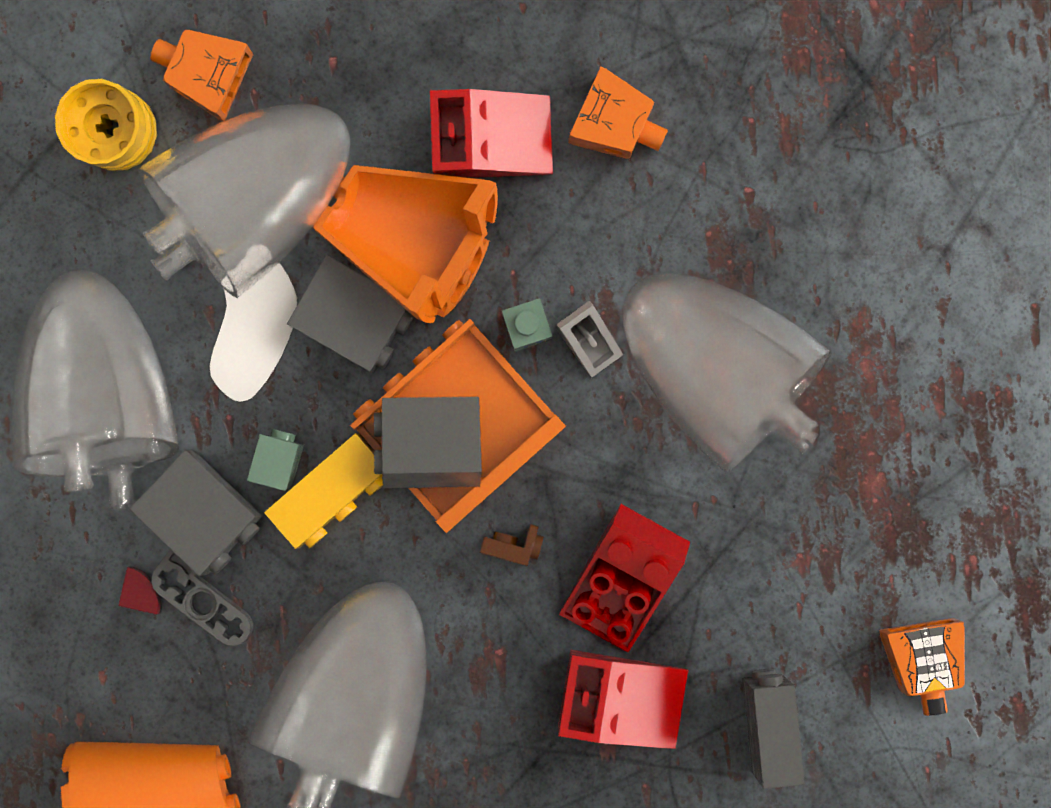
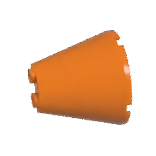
M353 165L346 177L341 178L336 185L334 196L337 199L336 203L331 207L327 205L318 212L313 229L415 318L425 323H434L435 315L445 317L465 295L484 259L490 240L485 239L487 235V222L494 223L497 212L498 194L496 183L483 179Z
M71 743L64 753L61 769L63 773L69 771V782L61 786L62 808H241L237 794H229L225 779L231 778V767L227 755H221L219 745Z

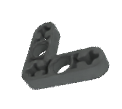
M170 549L152 574L151 583L153 589L221 643L227 646H236L245 642L253 632L251 616L202 577L198 576ZM177 570L179 574L176 580L184 587L189 586L191 581L196 584L195 587L186 593L183 601L178 598L179 595L184 593L183 590L175 585L169 588L164 586L167 580L163 576L164 571L169 573ZM198 592H205L212 597L213 608L208 614H199L193 608L192 599ZM222 605L227 608V611L221 614L229 621H233L236 618L242 621L239 626L243 631L242 636L238 633L231 637L228 636L226 632L229 627L221 619L217 620L215 625L209 622L210 619L219 613Z

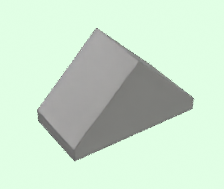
M590 301L556 325L557 332L591 378L623 355Z

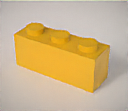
M355 433L264 513L295 549L302 547L304 544L310 549L327 534L323 527L334 518L339 522L343 521L358 507L353 501L366 491L371 496L383 486L382 474H374V450L360 434Z

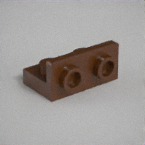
M530 524L524 546L519 547L516 546L517 537L495 531L493 539L484 537L480 553L528 566L530 558L538 560L544 536L537 535L539 526Z

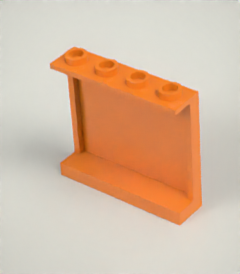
M471 319L464 324L460 320L452 324L442 334L445 341L435 350L430 346L424 349L412 361L416 367L405 377L398 373L383 386L386 394L376 403L369 399L353 413L357 420L350 425L359 432L374 450H382V437H374V412H382V398L479 397L482 463L480 487L408 488L437 520L435 522L445 533L450 531L566 427L559 417L549 409L481 333Z

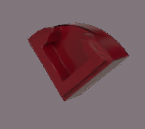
M127 567L118 606L156 615L160 614L161 598L153 589L148 575L138 568Z

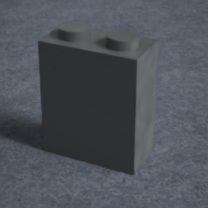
M326 255L287 325L374 374L377 367L382 370L386 367L395 350L390 347L397 333L404 335L414 316L372 280Z
M479 397L382 398V412H374V437H382V450H374V474H382L383 488L480 487L482 463Z
M184 450L130 507V510L198 576L208 575L210 572L214 575L219 573L232 559L228 553L238 542L245 545L259 531L260 528L256 523L263 517L201 456L192 450Z
M776 669L752 671V677L742 678L752 774L763 789L805 785L795 685L782 674H776Z

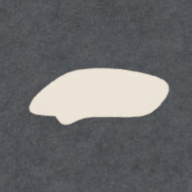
M254 248L247 256L240 274L232 276L224 282L227 306L212 352L210 373L218 388L234 401L242 402L249 400L261 389L279 362L293 329L287 325V322L297 307V296L294 287L278 260L263 248Z

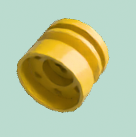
M104 79L84 80L72 86L60 99L55 114L56 133L63 148L78 160L110 171L128 170L141 164L151 153L157 137L156 119L149 105L137 94ZM112 121L119 124V127L113 129L114 136L106 133L107 129L112 128Z

